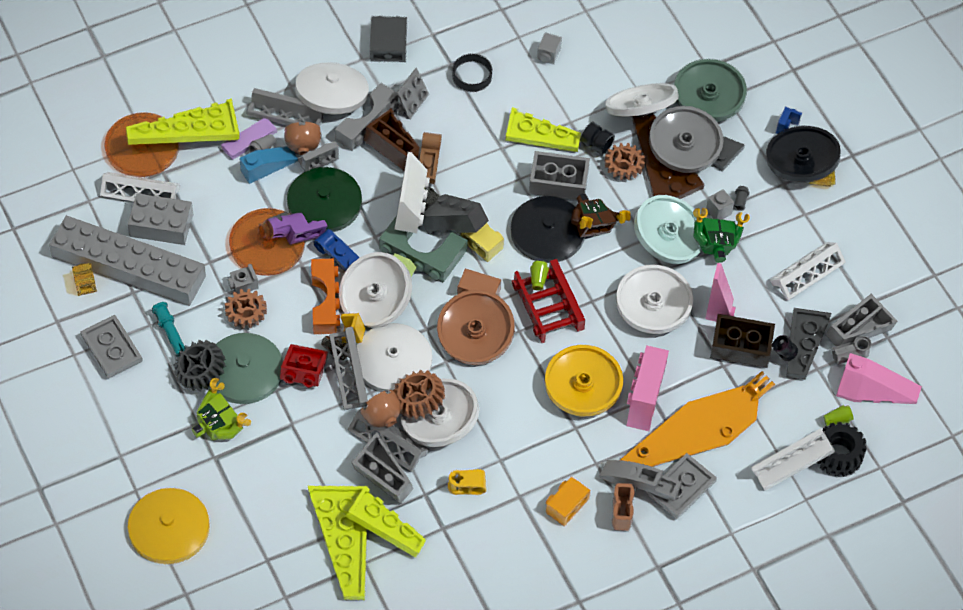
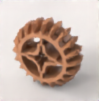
M420 370L418 373L413 371L411 375L405 374V378H399V383L395 384V389L393 390L401 403L400 414L402 416L406 415L409 419L414 417L417 420L419 416L425 418L426 414L432 415V411H438V406L443 405L442 400L445 399V388L441 379L435 373L431 374L428 370L425 373Z

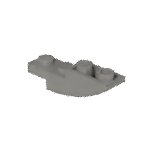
M607 460L599 478L614 484H632L634 491H637L639 488L671 501L675 500L682 482L663 475V470L622 460Z

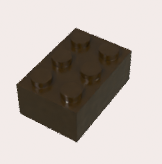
M718 314L710 358L768 368L775 324Z

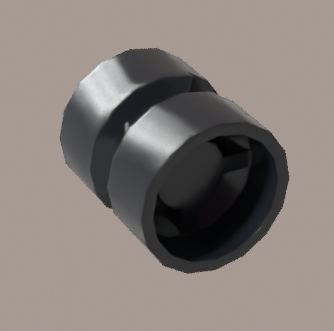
M591 122L584 129L580 141L586 146H593L594 151L604 155L612 146L615 135L608 130L602 131L600 125Z

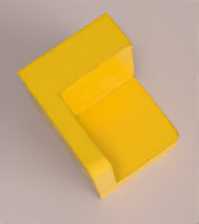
M359 313L341 314L340 318L344 325V331L345 328L353 327L356 343H362L366 328ZM341 337L343 344H347L346 338Z

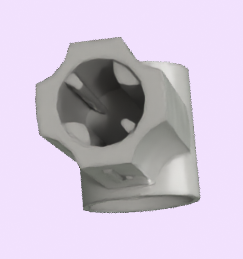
M859 336L855 341L833 347L832 354L835 363L847 362L850 353L867 358L871 349V340L866 336Z

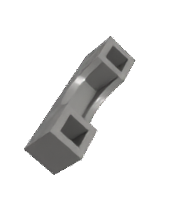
M380 83L370 93L372 111L365 117L358 119L346 117L335 128V140L352 151L357 146H360L365 138L366 126L390 108L393 111L397 109L399 104L397 92Z

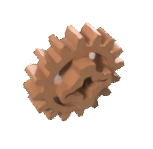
M620 143L619 147L613 145V149H608V153L605 155V167L608 168V173L613 172L614 178L617 175L620 176V180L623 177L630 180V176L637 178V173L641 174L642 168L645 165V156L641 155L642 150L636 151L637 146L630 147V143H627L626 146Z
M240 289L239 294L233 292V298L228 297V303H225V314L228 316L229 322L234 321L235 327L241 324L242 329H244L245 325L252 328L253 323L258 326L259 320H264V314H267L266 301H264L263 295L258 296V291L251 293L250 289L247 292Z

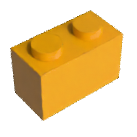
M572 476L568 481H563L558 488L559 491L555 495L551 494L545 503L546 513L564 527L590 497V489Z

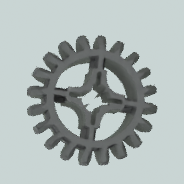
M198 340L197 344L192 341L191 346L185 345V350L179 351L180 357H175L177 363L173 364L176 369L174 373L179 383H182L187 389L189 388L192 391L196 389L201 392L202 388L208 390L210 381L213 378L220 380L219 375L224 374L222 368L226 367L224 362L226 359L222 350L215 343L207 340L204 342Z

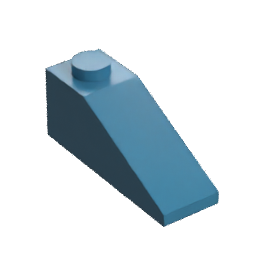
M288 146L255 150L239 158L240 170L249 184L298 162V158Z

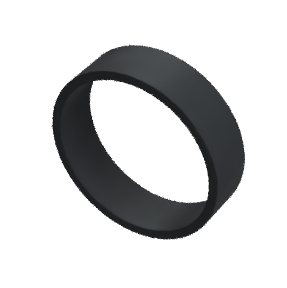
M463 55L453 65V81L456 86L464 91H481L491 83L492 65L482 55ZM478 62L483 64L490 74L481 83L468 84L461 81L456 76L455 71L463 63Z

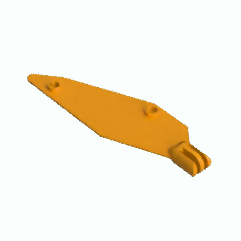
M761 371L744 386L687 402L620 460L653 467L680 459L686 453L691 456L728 445L757 420L758 400L775 383L771 381L766 385L770 378L768 376L763 377L764 372ZM641 451H646L647 454L644 455Z

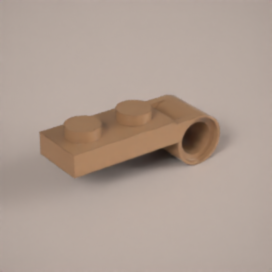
M423 132L419 161L427 169L426 177L430 178L429 183L435 184L442 134Z

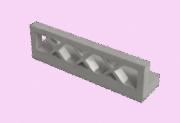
M254 88L252 91V102L247 110L248 116L260 119L265 118L284 125L299 122V125H305V122L313 121L320 126L324 114L309 108L300 99ZM257 107V108H261V109H263V110H262V111H255L254 108ZM277 112V113H280L281 115L275 116V115H272L271 113ZM289 117H297L298 119L291 120Z
M353 327L345 328L344 332L329 334L344 410L367 406L366 402L368 399ZM345 337L347 344L341 349L335 345L334 338ZM342 354L350 358L347 368L339 364V358ZM346 373L354 378V382L350 387L343 383L342 380ZM350 391L357 395L358 403L347 405L346 397Z
M361 409L357 411L348 428L350 432L367 443L372 438L371 432L378 431L381 434V438L387 447V442L393 441L396 443L398 452H391V454L400 465L409 471H413L420 457L426 456L429 451L427 447L417 444L395 426L387 428L386 426L374 427L370 425L360 413ZM359 420L365 423L366 431L360 432L355 428ZM409 452L415 456L411 464L405 461L403 453Z

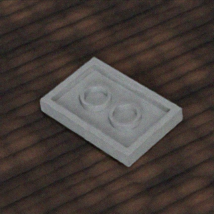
M116 315L110 316L80 331L82 338L108 379L143 361L141 354Z
M686 453L664 474L665 476L682 481L675 500L671 501L647 492V495L674 518L678 519L716 482L717 477Z

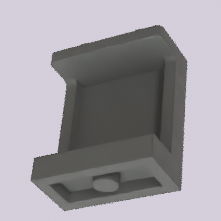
M371 16V62H406L407 17Z

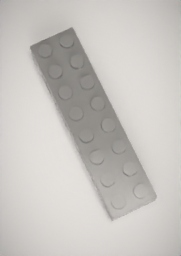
M67 215L49 244L53 258L188 306L193 302L206 277L205 264Z

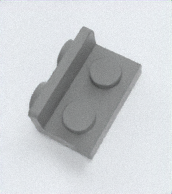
M335 141L326 143L318 149L306 152L298 158V162L304 171L322 167L339 159L338 145Z

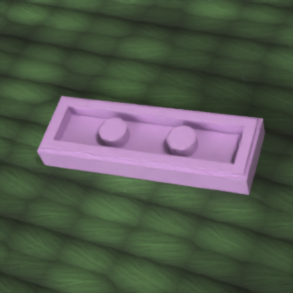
M263 118L240 132L239 140H227L221 144V147L233 160L249 150L248 147L251 141L269 134L274 135L277 133V128L269 119Z

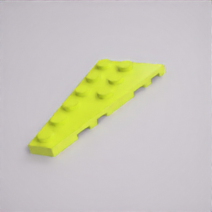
M232 98L227 99L226 103L219 105L216 102L212 103L208 108L197 107L175 113L171 118L160 117L156 122L149 123L146 121L126 127L128 145L239 140L240 136Z
M308 486V492L344 600H365L367 529L346 517L364 486Z

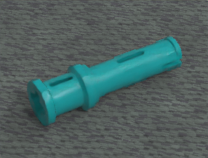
M159 302L152 307L151 311L156 315L159 327L164 329L176 357H180L179 351H184L185 346L174 325V316L170 315L167 302Z

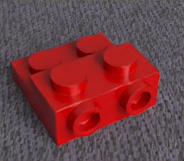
M290 344L281 366L280 379L289 384L296 382L303 384L305 387H318L323 376V368L328 358V351Z

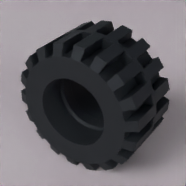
M838 422L837 425L831 423L829 428L827 426L823 428V432L831 445H842L850 452L848 454L834 452L816 462L820 464L822 470H827V474L834 473L836 477L842 474L845 477L848 473L852 475L855 473V470L860 468L867 446L866 439L862 438L863 433L861 431L857 432V427L854 426L852 428L849 423L842 425V422Z

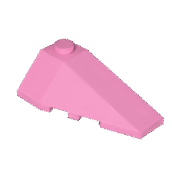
M717 263L706 314L707 320L715 322L718 314L734 316L736 307L732 306L734 298L721 263Z
M850 353L836 396L853 402L865 400L873 401V403L891 401L892 403L916 404L922 386L868 358Z

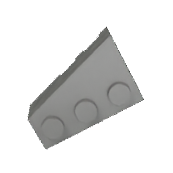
M871 293L832 324L825 335L835 346L855 341L859 336L871 338L891 331L898 321Z
M376 432L352 461V464L357 472L401 504L414 488L401 466Z

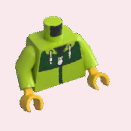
M213 378L210 381L212 389L208 390L196 414L199 424L191 428L197 438L207 433L212 441L233 439L243 429V425L249 426L251 424L250 419H245L248 414L241 412L237 415L222 394L217 393V391H221L225 387L222 382L216 387L219 381L218 378Z

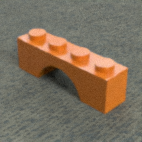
M334 258L311 259L312 286L320 288L326 294V299L323 303L312 308L313 334L337 333L336 326H340V315H336V310H340L339 298H335V293H339V282H335V277H339L338 266H334Z

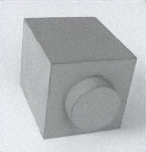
M545 32L538 47L537 59L545 63L554 64L561 49L562 37Z
M722 189L708 197L706 209L713 219L723 220L732 215L734 201Z

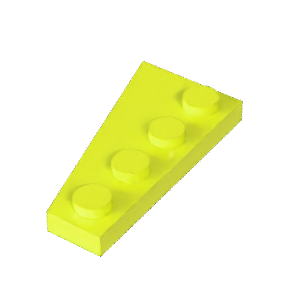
M514 107L511 108L506 141L578 152L581 133L561 125L555 126L550 124L548 120H539L534 118L532 114L527 112L524 114L518 112V109Z
M364 486L346 517L416 558L426 539L408 523H403L395 511L388 510L383 505L384 502L379 497L375 498L369 493L370 489Z

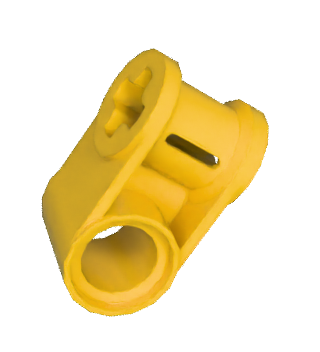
M454 470L449 474L447 488L454 495H481L486 492L484 470Z

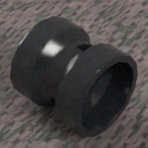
M786 335L778 336L772 343L773 350L784 361H791L798 354L797 346Z

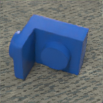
M785 107L778 121L775 133L778 134L788 129L791 123L798 126L802 113Z

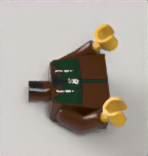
M581 194L576 198L578 204L572 211L571 224L577 227L580 237L610 233L617 222L622 224L625 223V220L630 221L631 212L627 210L614 212L601 199L589 200L586 194Z

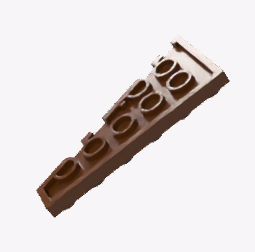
M653 113L631 116L635 133L638 137L639 148L642 150V155L645 156L644 166L650 181L652 195H669L682 199L704 189L705 184L696 172L683 173L672 170L663 165L654 156L649 144V134L656 116Z

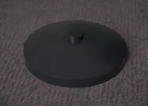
M795 126L779 132L771 139L766 150L767 164L771 171L782 179L801 183L812 182L828 176L837 168L841 158V148L836 137L827 130L815 126Z
M541 196L526 201L516 210L512 217L511 238L514 245L523 255L535 261L549 263L551 260L557 259L560 262L572 257L581 248L585 237H580L577 227L571 224L572 211L576 206L562 198L553 196Z

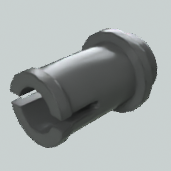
M739 186L735 190L736 199L733 208L743 211L750 192L746 186Z

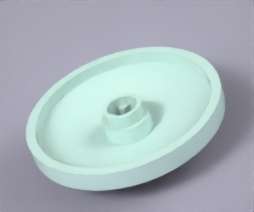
M657 195L644 201L638 208L634 218L636 235L642 246L657 259L671 264H683L693 260L702 250L693 237L694 221L697 220L693 215L694 209L683 200L669 195Z

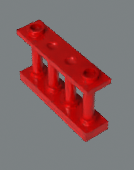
M557 259L549 262V271L546 278L554 281V287L528 294L525 286L532 284L531 277L521 279L519 272L516 271L514 272V280H512L513 289L518 291L533 323V332L536 337H539L541 343H545L546 332L572 325L575 326L577 332L585 329L586 320ZM554 294L560 295L562 298L559 303L537 310L532 301ZM562 309L567 310L569 313L568 318L543 325L539 318Z

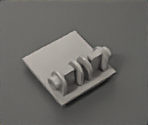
M417 68L413 70L397 92L401 101L398 104L397 111L400 114L406 113L409 119L412 118L429 95Z

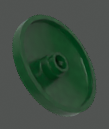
M318 167L303 172L292 182L287 194V205L290 214L302 213L308 224L312 221L325 220L328 225L326 230L330 229L336 232L346 228L357 218L362 207V193L356 180L345 171L332 167Z

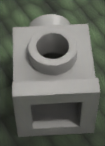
M252 264L230 272L228 283L230 289H234L237 294L240 293V289L244 292H247L248 289L250 291L259 289L258 278Z

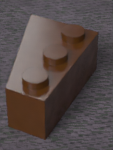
M392 108L366 126L364 141L403 171L405 170L408 152H411L418 159L420 147L410 133L404 130L402 122L394 116Z

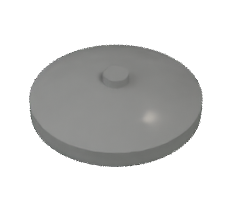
M678 106L667 109L657 116L651 126L649 144L654 156L666 167L678 172L694 173L707 169L719 158L723 147V133L717 121L705 111L690 106Z

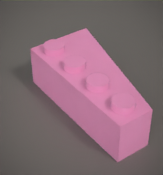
M646 345L645 352L640 353L638 363L641 366L636 367L634 377H637V380L633 379L631 391L634 392L629 393L627 400L630 409L626 426L650 431L669 350Z

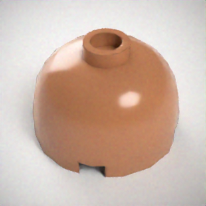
M299 122L289 124L284 129L285 143L290 150L299 155L315 150L320 144V126L315 123L305 122V125H299Z
M390 390L388 394L383 391L366 402L368 406L365 410L362 407L360 413L370 425L374 427L386 426L389 428L397 422L396 419L401 412V403L393 390Z

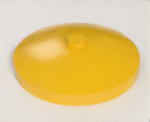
M574 345L558 352L550 360L546 368L545 388L549 398L558 408L572 415L594 416L601 414L618 401L622 392L623 373L620 365L611 354L595 346Z
M163 488L148 493L136 503L128 519L129 538L135 550L147 560L159 564L180 563L194 556L205 544L210 529L208 512L201 500L194 494L178 488Z

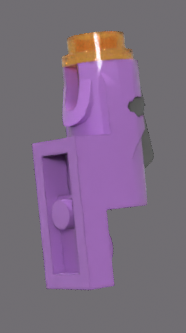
M283 212L259 224L258 231L262 238L286 237L289 244L318 238L325 232L328 225L325 220L312 221L308 224L302 213L288 214Z

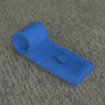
M327 229L313 241L315 248L320 253H327L331 258H334V261L345 272L354 261L360 258L330 229Z

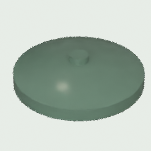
M700 59L687 64L679 71L674 83L678 90L679 98L676 102L679 106H690L703 110L716 121H723L737 114L743 107L747 95L746 82L741 73L732 65L716 59Z
M238 333L227 336L216 343L226 359L224 361L226 367L222 368L224 374L219 375L220 380L216 384V387H218L219 383L222 382L225 387L223 390L217 391V393H221L226 401L235 404H251L267 398L277 389L281 382L280 374L283 359L278 348L270 340L253 333Z

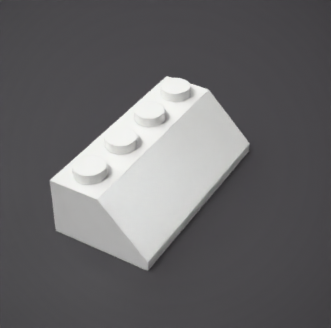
M411 152L407 154L395 230L417 233L418 226L423 224L424 215L420 214H424L426 203L422 201L427 199L428 190L424 189H428L430 178L426 177L427 169Z

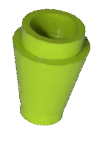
M534 261L532 266H530L533 290L541 291L544 288L549 271L548 264L544 261Z
M842 405L823 415L826 426H829L831 423L837 425L838 422L846 424L854 420L849 405Z

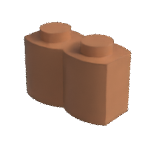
M617 483L615 486L612 517L614 530L629 531L631 528L634 513V488L632 484Z

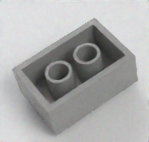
M535 151L529 194L576 200L579 195L586 192L590 158Z
M136 193L128 221L129 236L185 245L193 218L192 202Z

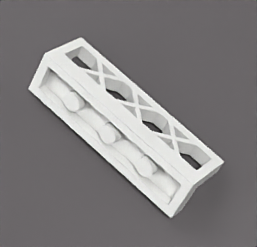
M106 172L103 174L100 196L134 201L136 193L132 196H127L122 190L128 185L132 186L138 194H141L144 189H150L157 197H160L159 195L163 192H170L171 199H176V193L179 192L180 184ZM107 182L114 183L118 190L114 193L106 192Z
M826 242L771 278L770 281L773 286L781 288L786 300H790L846 263L837 243ZM835 253L838 261L831 264L829 263L831 255ZM818 263L824 264L821 273H815ZM805 272L810 273L808 281L806 283L801 282L802 274ZM794 282V290L789 293L786 285Z
M820 428L751 468L766 491L835 451Z

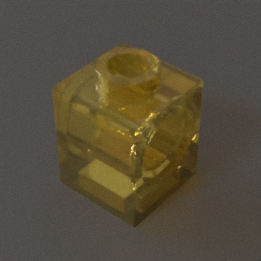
M91 263L72 267L78 296L97 292Z

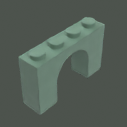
M395 217L379 238V249L383 253L391 255L396 253L410 259L417 267V271H422L432 279L444 283L466 253L468 240L451 232L437 250L427 253L419 252L408 244V240L413 234L412 232L395 230Z

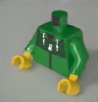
M696 208L693 211L694 217L697 218L694 221L693 237L701 246L703 253L713 254L717 263L726 261V255L735 249L740 241L744 229L743 223L749 221L750 215L745 214L744 220H742V212L737 213L736 220L738 223L735 224V221L705 218L708 215V210L702 208L700 215V208Z

